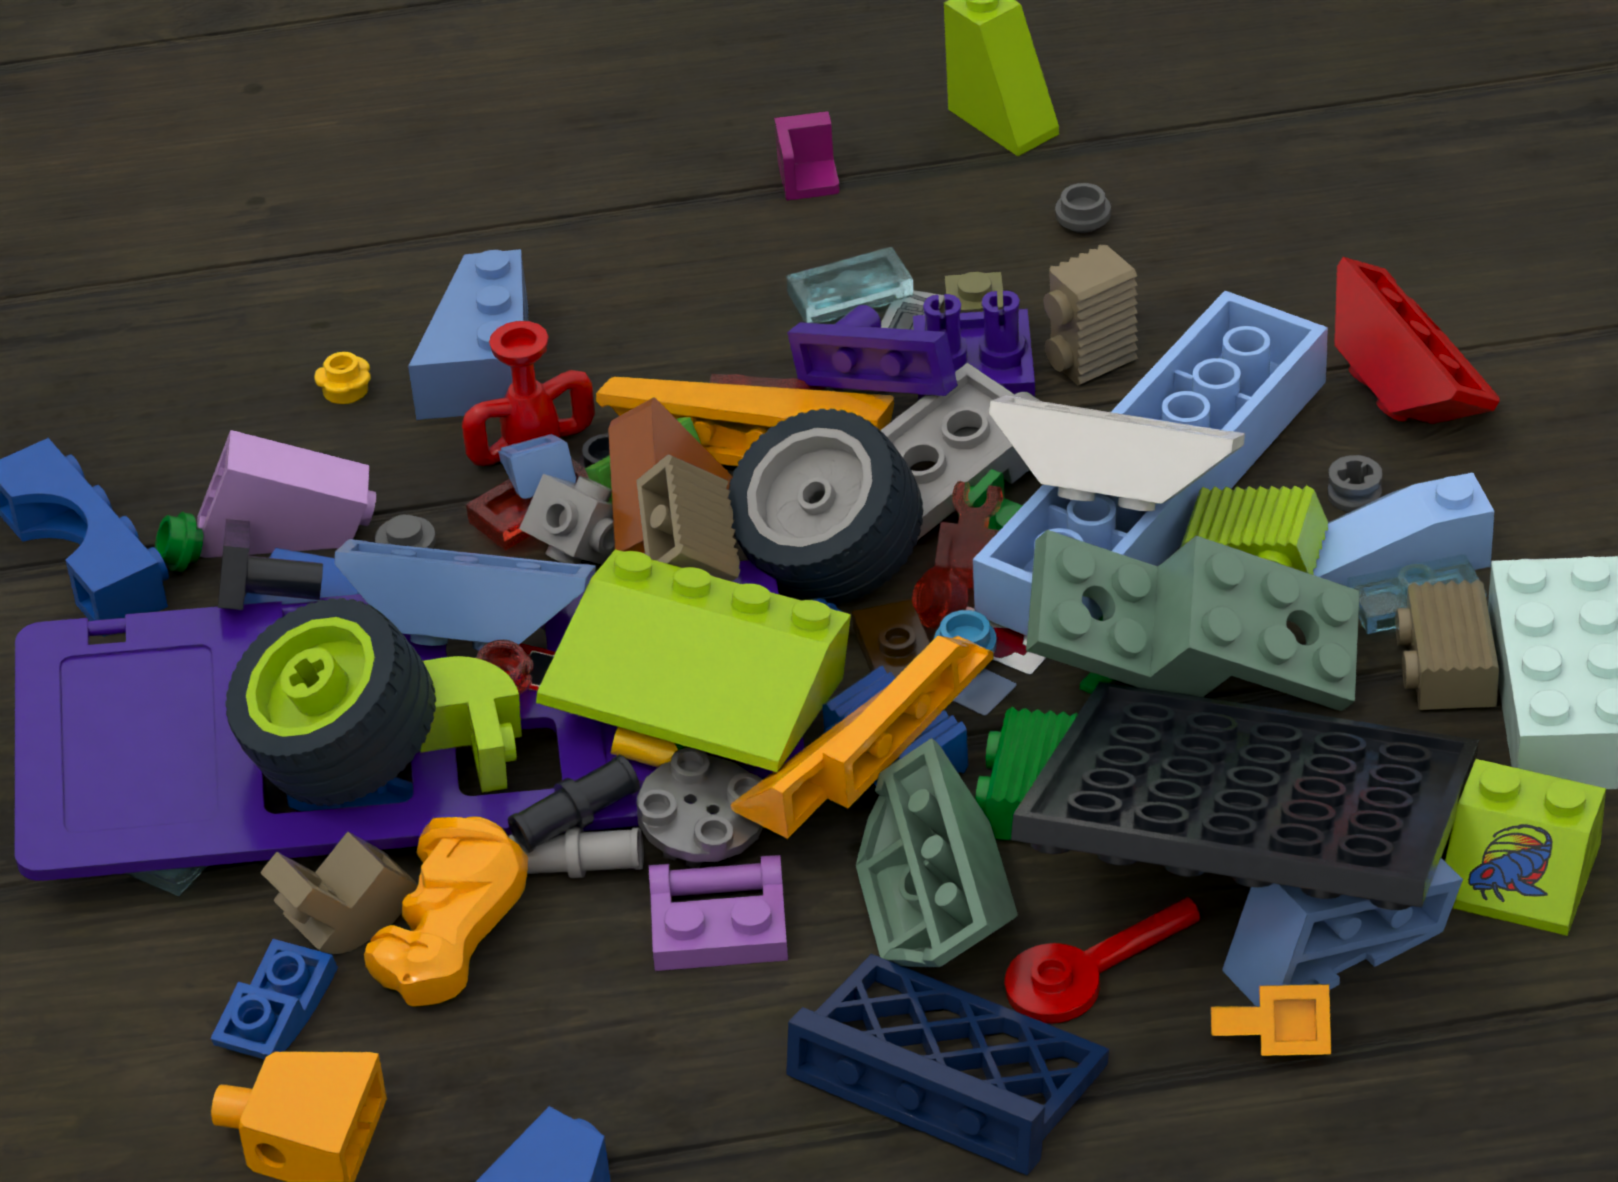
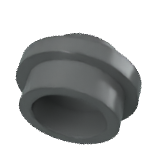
M1077 183L1068 186L1062 191L1061 198L1055 206V216L1057 221L1065 228L1077 233H1089L1102 227L1109 221L1111 217V204L1105 197V192L1099 186L1090 183Z
M399 515L379 527L375 534V543L433 549L436 543V536L433 525L426 519L413 515Z

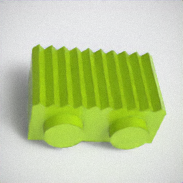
M1307 485L1303 489L1294 486L1292 489L1285 486L1277 489L1271 486L1268 490L1261 486L1257 490L1250 486L1245 490L1238 486L1234 490L1226 486L1223 490L1215 486L1211 490L1202 487L1199 490L1181 547L1195 536H1199L1314 575L1313 569L1317 568L1316 559H1319V550L1322 549V540H1325L1328 521L1315 490Z

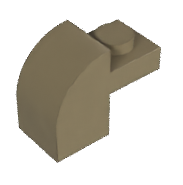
M350 832L344 835L316 872L278 852L274 854L260 872L279 891L274 898V902L284 911L283 915L319 951L329 954L351 952L371 940L380 929L392 925L402 913L404 898L409 893L414 892L418 886L384 851Z

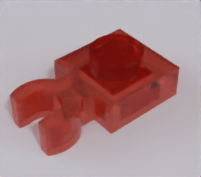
M957 481L953 489L952 501L955 509L960 514L958 524L941 522L933 583L974 589L973 558L1000 531L990 529L988 526L990 517L994 516L1002 505L1003 493L1001 487L989 485L986 502L981 507L976 508L971 505L968 499L970 482Z

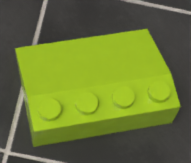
M615 549L590 579L537 691L536 703L778 772L823 708L822 705L828 701L843 679L851 614L830 609L826 604L819 601H801L775 594L761 585L739 584L711 576L708 572L699 568H681L652 560L648 555L641 552H623Z

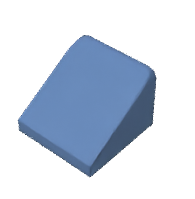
M553 434L501 448V451H498L500 460L517 494L521 498L527 499L534 496L543 474L576 483L568 444Z

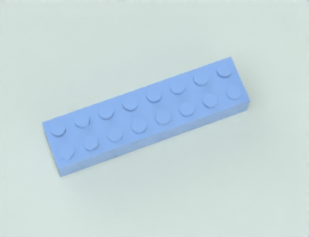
M1224 291L1111 412L1245 433L1244 446L1175 497L1162 504L1156 503L1154 511L1122 508L1118 506L1119 497L1095 493L1094 501L1066 499L1058 496L1059 487L1043 484L973 558L975 611L983 614L994 623L1027 636L1035 540L1046 530L1155 566H1159L1167 560L1182 544L1199 490L1202 487L1211 490L1214 486L1220 490H1223L1225 486L1231 489L1326 383L1328 327ZM1082 596V603L1089 610L1091 617L1098 620L1103 615L1100 606L1093 599Z

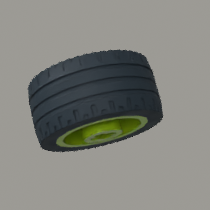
M332 598L326 601L320 600L316 603H309L307 606H301L293 612L290 611L286 616L277 619L274 624L269 625L263 633L257 636L254 642L252 641L247 651H244L241 660L237 662L236 669L231 675L232 679L228 684L229 689L226 692L227 701H225L227 708L226 716L228 717L227 721L242 750L269 781L291 798L310 805L316 804L317 806H323V804L327 806H332L333 804L340 805L347 801H355L357 798H363L366 794L377 791L379 787H383L388 781L393 780L400 771L406 768L409 762L411 763L414 755L420 751L422 743H425L426 736L431 729V723L434 720L433 714L436 711L433 681L423 660L404 635L387 617L371 605H366L362 601L357 602L354 599L346 600L345 598Z

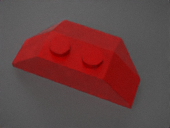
M1346 257L1341 259L1337 265L1334 346L1350 364L1348 368L1350 374L1359 382L1367 385L1378 397L1376 404L1381 411L1398 421L1405 422L1408 418L1431 424L1494 411L1500 402V397L1424 310L1397 285L1396 280L1385 268Z

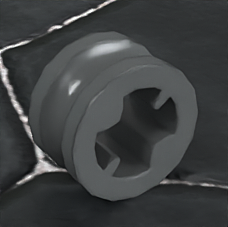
M1349 455L1337 459L1329 467L1328 481L1330 484L1328 485V500L1337 509L1351 512L1382 497V468L1373 459L1361 455Z

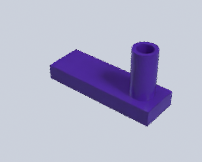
M858 305L835 324L800 322L787 332L799 385L946 396L958 386L947 332L881 328V319L878 313L867 305Z

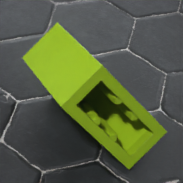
M948 0L944 2L948 110L1016 156H1020L1059 135L1058 121L1021 4L1015 0Z

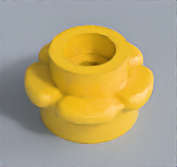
M338 352L326 358L323 368L321 367L316 370L314 379L317 386L322 387L323 395L328 401L337 404L353 403L364 397L368 391V382L371 379V375L368 372L370 365L365 359L350 352Z

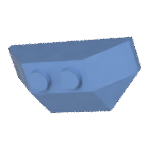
M348 539L335 551L334 561L336 567L369 605L387 617L401 633L411 634V642L420 645L439 646L447 644L448 638L473 641L472 647L474 649L484 652H506L510 650V645L518 646L583 593L590 579L595 574L596 565L570 564Z

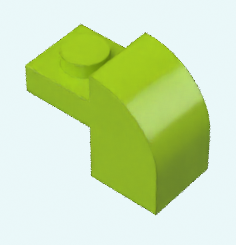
M453 656L423 661L435 688L436 711L433 714L434 720L431 723L430 732L426 736L425 743L421 745L420 753L471 745L482 793L507 789L506 762L517 760L514 738L522 737L519 692L515 683L499 667L477 658Z

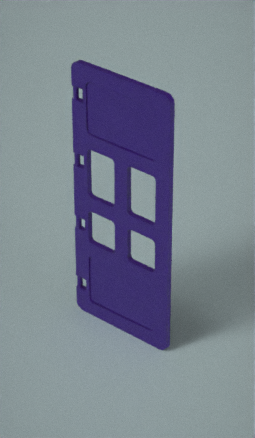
M750 560L740 561V573L732 582L761 585L770 592L779 594L775 578L758 569ZM584 592L540 627L545 632L547 650L557 651ZM360 594L320 598V600L325 601L332 598L354 599L357 602L362 601L366 605L368 604ZM282 601L244 604L243 610L218 608L217 606L125 614V618L88 621V618L32 623L24 627L15 639V859L19 872L30 880L47 881L270 860L276 852L288 858L329 855L347 832L354 834L380 850L418 846L423 829L433 818L439 817L485 818L499 825L509 837L512 833L508 825V817L514 813L521 812L555 791L552 788L477 796L464 795L459 790L455 747L422 753L419 751L414 755V759L411 761L413 796L408 801L280 814L268 812L265 809L263 773L242 750L228 724L227 708L225 706V701H227L226 692L229 689L228 684L232 679L231 675L236 669L237 662L241 660L244 651H247L252 641L254 642L257 636L263 633L269 625L274 624L277 619L286 616L290 611L293 612L297 608L307 606V604L312 602L282 604ZM126 633V642L90 645V636ZM403 634L423 661L447 657L446 644L439 646L420 645L410 641L411 634ZM516 686L519 692L521 729L545 727L554 730L557 735L562 780L571 778L575 781L608 763L616 756L611 754V748L617 726L537 704V691ZM803 737L784 763L804 749ZM706 752L708 756L735 762L749 773L759 776L762 780L774 772ZM627 759L638 777L641 789L645 778L654 772L657 767ZM640 790L623 797L594 814L593 823L584 827V831L639 826L637 795Z

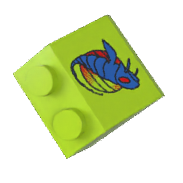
M1475 759L1458 802L1456 818L1445 862L1463 879L1452 908L1568 936L1601 845L1606 788Z

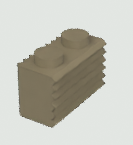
M1099 245L1098 249H1089L1088 254L1080 253L1079 258L1070 257L1069 262H1060L1059 266H1051L1049 270L1050 292L1045 294L1043 302L1051 322V338L1045 342V353L1052 367L1059 372L1062 371L1077 386L1138 359L1135 350H1138L1135 341H1138L1135 332L1138 331L1135 323L1138 322L1135 314L1138 312L1134 306L1138 304L1134 297L1138 295L1135 287L1138 286L1135 281L1137 274L1135 269L1108 245Z
M665 456L636 480L645 554L652 560L681 568H699L705 570L711 576L734 581L741 569H739L738 549L734 548L736 539L732 538L735 529L731 528L734 522L733 509L730 505L731 500L727 499L730 493L726 489L729 481L674 456Z
M1478 579L1471 584L1466 580L1459 584L1451 580L1446 585L1441 581L1434 585L1426 581L1421 586L1413 582L1407 589V608H1396L1395 614L1398 646L1409 645L1410 651H1403L1402 654L1404 688L1416 689L1419 710L1496 707L1499 667L1484 584Z

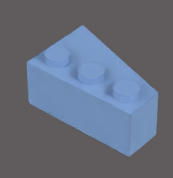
M521 249L508 251L487 250L482 253L464 254L408 366L416 420L464 416L465 412L475 404L505 397L509 386L512 384L511 368L494 357L489 340L491 334L498 327L506 323L528 321V300Z
M1440 858L1422 908L1410 906L1404 910L1379 908L1373 905L1370 899L1341 895L1332 899L1315 898L1303 893L1300 887L1275 883L1267 887H1251L1222 971L1255 1006H1259V985L1329 984L1330 990L1340 985V977L1337 973L1365 959L1375 967L1442 933L1463 879Z

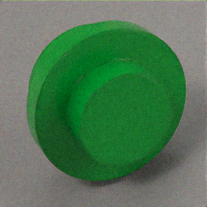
M181 512L177 517L166 515L159 525L155 549L160 553L170 571L181 573L187 568L189 562L195 563L199 559L204 535L202 528L196 527L195 516L185 512Z

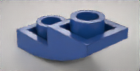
M272 939L251 984L237 983L210 1038L213 1045L265 1059L266 1056L274 1052H284L312 1016L338 969L332 954Z

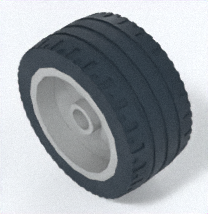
M809 410V412H801L794 417H788L785 421L778 422L776 426L769 428L765 434L760 435L759 439L751 444L749 450H746L743 458L738 462V467L734 470V476L729 483L730 489L728 490L730 493L728 499L731 500L730 505L733 509L734 520L731 528L735 529L734 536L740 548L758 569L776 579L779 591L797 600L821 598L826 600L827 603L840 605L843 602H852L856 598H863L866 594L869 595L873 590L879 589L886 581L892 579L895 573H898L900 567L907 562L908 556L912 554V549L916 546L917 538L921 533L920 527L923 523L922 515L924 511L922 508L923 500L912 470L883 432L860 415L857 416L852 412L847 413L845 410Z

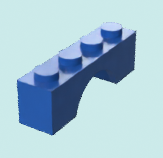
M47 438L0 459V516L21 541L41 538H58L80 545L66 559L75 603L89 621L125 618V614L158 612L168 607L163 582L169 579V575L160 553L154 547L147 549L140 542L138 533L127 516L119 518L115 514L104 490L99 485L92 487L85 480L84 473L73 455L64 456L53 442Z

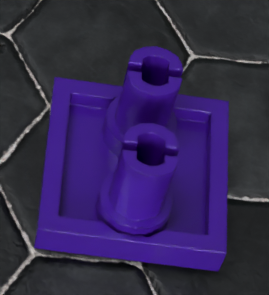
M997 291L989 292L982 298L983 312L960 313L961 302L959 298L951 294H944V313H940L938 294L932 295L924 301L923 311L925 315L913 316V330L947 332L955 372L966 363H969L1013 394L1028 392L1035 397V378L1028 309H1019L1020 300L1018 295L1011 291H1003V309L998 310ZM918 394V401L925 395Z

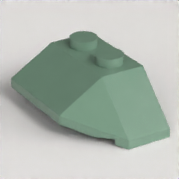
M929 739L881 771L875 788V792L879 794V797L867 819L856 862V869L879 955L883 959L906 967H941L1018 916L990 821L935 740Z

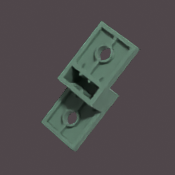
M1046 530L1035 540L1026 651L1139 688L1204 697L1230 676H1234L1343 711L1355 702L1359 590L1199 536L1192 538L1162 564L1155 566ZM1082 596L1093 599L1100 606L1103 613V621L1091 617L1089 610L1082 603ZM1287 621L1297 624L1303 631L1306 645L1296 641L1294 634L1287 628Z

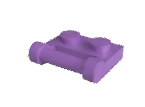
M780 855L761 856V863L680 870H670L669 864L649 865L655 971L788 960ZM763 889L762 896L672 903L673 896Z

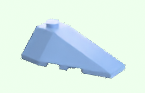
M1474 473L1418 483L1391 492L1328 522L1325 540H1322V549L1319 550V559H1316L1317 568L1313 569L1314 576L1359 590L1360 594L1491 567L1494 510Z

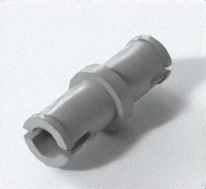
M573 826L566 830V833L559 834L537 846L532 852H525L528 856L527 874L568 872L570 878L585 877L586 871L628 868L640 870L643 868L644 845L641 829L584 832V829ZM509 835V838L516 842L513 835Z

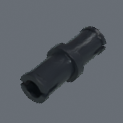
M619 754L608 763L575 781L571 778H565L556 783L554 793L521 812L510 815L507 819L510 831L519 846L526 853H530L537 846L573 826L583 829L592 824L594 814L623 797L640 790L638 777L629 761Z

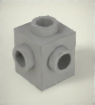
M543 474L519 529L549 544L545 554L561 563L581 564L582 560L602 565L615 550L612 501L609 500L612 490L582 476H579L577 483Z

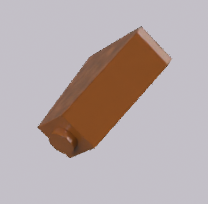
M655 397L611 421L608 432L615 549L623 552L637 551L645 554L637 479L667 455L674 456L729 481L726 487L727 490L733 476Z

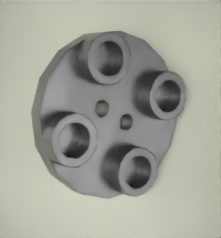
M694 748L680 749L673 754L670 762L662 764L645 778L637 795L638 825L648 841L663 851L665 858L673 861L677 858L686 860V865L692 868H699L703 862H718L741 854L758 839L763 826L732 811L731 804L762 781V778L749 773L735 762L708 756L704 751Z

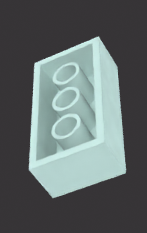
M1618 556L1491 561L1488 612L1499 667L1498 685L1511 766L1606 789H1618Z

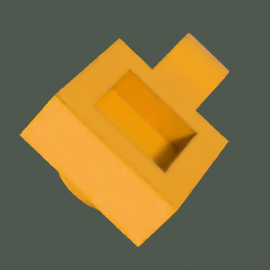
M1329 984L1259 985V1006L1211 1007L1212 1036L1260 1035L1261 1056L1331 1054Z

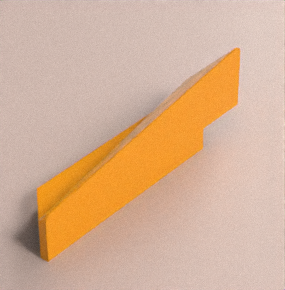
M612 377L596 393V402L601 407L610 406L619 416L655 397L676 419L690 417L702 446L720 464L738 466V462L743 458L746 450H749L751 444L754 441L756 442L760 435L765 434L769 428L776 426L778 422L785 421L790 416L794 417L798 413H806L809 410L817 411L819 409H836L837 411L841 409L847 413L852 412L857 416L860 415L879 430H882L890 423L894 408V397L891 395L629 377Z
M938 635L887 687L784 763L778 772H772L732 802V811L788 839L826 799L849 808L879 777V773L889 767L991 662L993 651L958 635L953 638Z

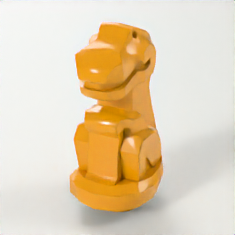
M481 817L433 818L420 835L416 852L423 862L417 889L411 894L409 893L402 902V916L412 931L395 925H389L380 929L366 946L364 960L371 976L383 987L398 991L410 1006L442 1003L456 997L466 987L470 957L478 943L513 907L525 890L528 856L519 844L510 839L499 825Z

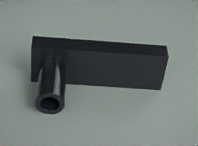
M226 519L218 608L243 610L245 593L320 600L323 563L249 556L250 521Z

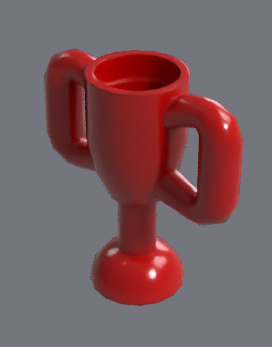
M514 321L498 327L491 334L489 344L492 353L500 362L510 366L512 384L509 386L504 398L483 401L475 404L465 412L462 421L465 452L474 465L490 466L500 462L498 451H501L503 447L553 434L561 439L564 436L580 433L591 425L595 415L592 382L585 372L569 370L543 384L536 380L534 363L547 350L548 334L546 329L534 322ZM569 389L572 416L559 419L553 400ZM500 417L502 437L489 447L485 422L488 418Z

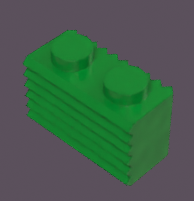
M1014 707L1006 710L1002 731H990L986 748V768L992 770L991 777L979 776L975 800L990 821L995 839L1011 840L1014 812L1078 715L1077 713L1069 716L1063 711L1056 715L1050 710L1044 714L1039 709L1031 713L1026 708L1017 711Z

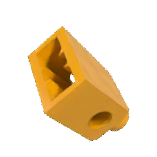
M274 1052L266 1056L253 1089L223 1084L218 1086L212 1102V1122L215 1126L239 1129L246 1165L253 1172L286 1182H355L387 1100L379 1053Z

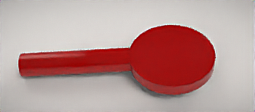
M1186 897L1085 951L1061 943H1048L1031 947L1020 953L1007 968L1005 974L1007 999L1016 1012L1044 1023H1061L1077 1018L1088 1011L1098 998L1100 992L1099 973L1200 921L1199 911L1194 902Z

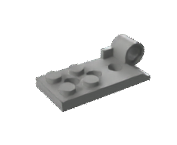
M966 363L955 372L958 386L946 396L925 395L880 430L893 443L909 467L921 461H933L936 463L933 467L924 471L912 470L921 492L922 508L924 510L922 515L923 523L920 527L921 533L917 540L958 508L964 492L970 486H975L991 469L1003 473L1004 479L1011 484L1030 470L989 414L991 400L1005 395L1040 401L1028 392L1013 394L969 363ZM964 427L979 428L976 433L970 436L958 437L953 435L957 430Z

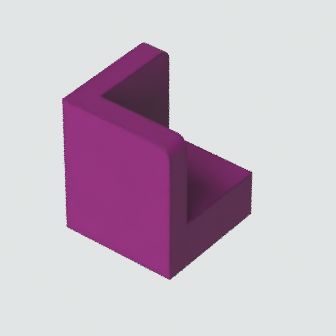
M829 112L774 118L777 160L786 201L838 194L840 187L834 163L832 125Z

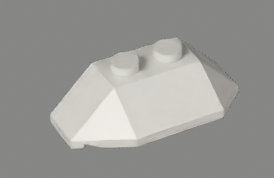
M1007 395L991 400L989 414L1040 484L1059 487L1058 496L1071 500L1094 501L1095 493L1119 497L1118 506L1138 511H1154L1156 503L1162 504L1178 495L1244 446L1245 433Z

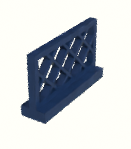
M870 954L815 1012L802 1007L789 1020L786 1075L1028 1175L1041 1160L1042 1141L1108 1065L1109 1048ZM876 981L900 991L901 994L868 998L866 990ZM946 1009L958 1014L960 1018L928 1022L924 1011ZM910 1014L913 1021L912 1025L881 1029L877 1018ZM863 1020L867 1031H860L842 1022ZM1005 1033L1018 1038L1019 1042L987 1046L983 1035ZM969 1038L973 1049L941 1053L937 1042ZM922 1044L926 1055H919L902 1048V1046ZM1065 1057L1080 1064L1075 1068L1048 1071L1044 1060ZM1029 1062L1033 1071L1031 1074L1001 1078L997 1066ZM982 1068L987 1080H980L961 1071ZM1043 1093L1046 1103L1042 1105L1022 1096Z

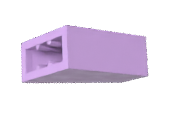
M230 430L197 518V527L202 528L204 535L200 557H222L226 519L250 521L249 555L273 553L275 548L291 551L340 548L348 539L353 540L359 525L368 526L371 521L376 503V492L368 490L369 465Z

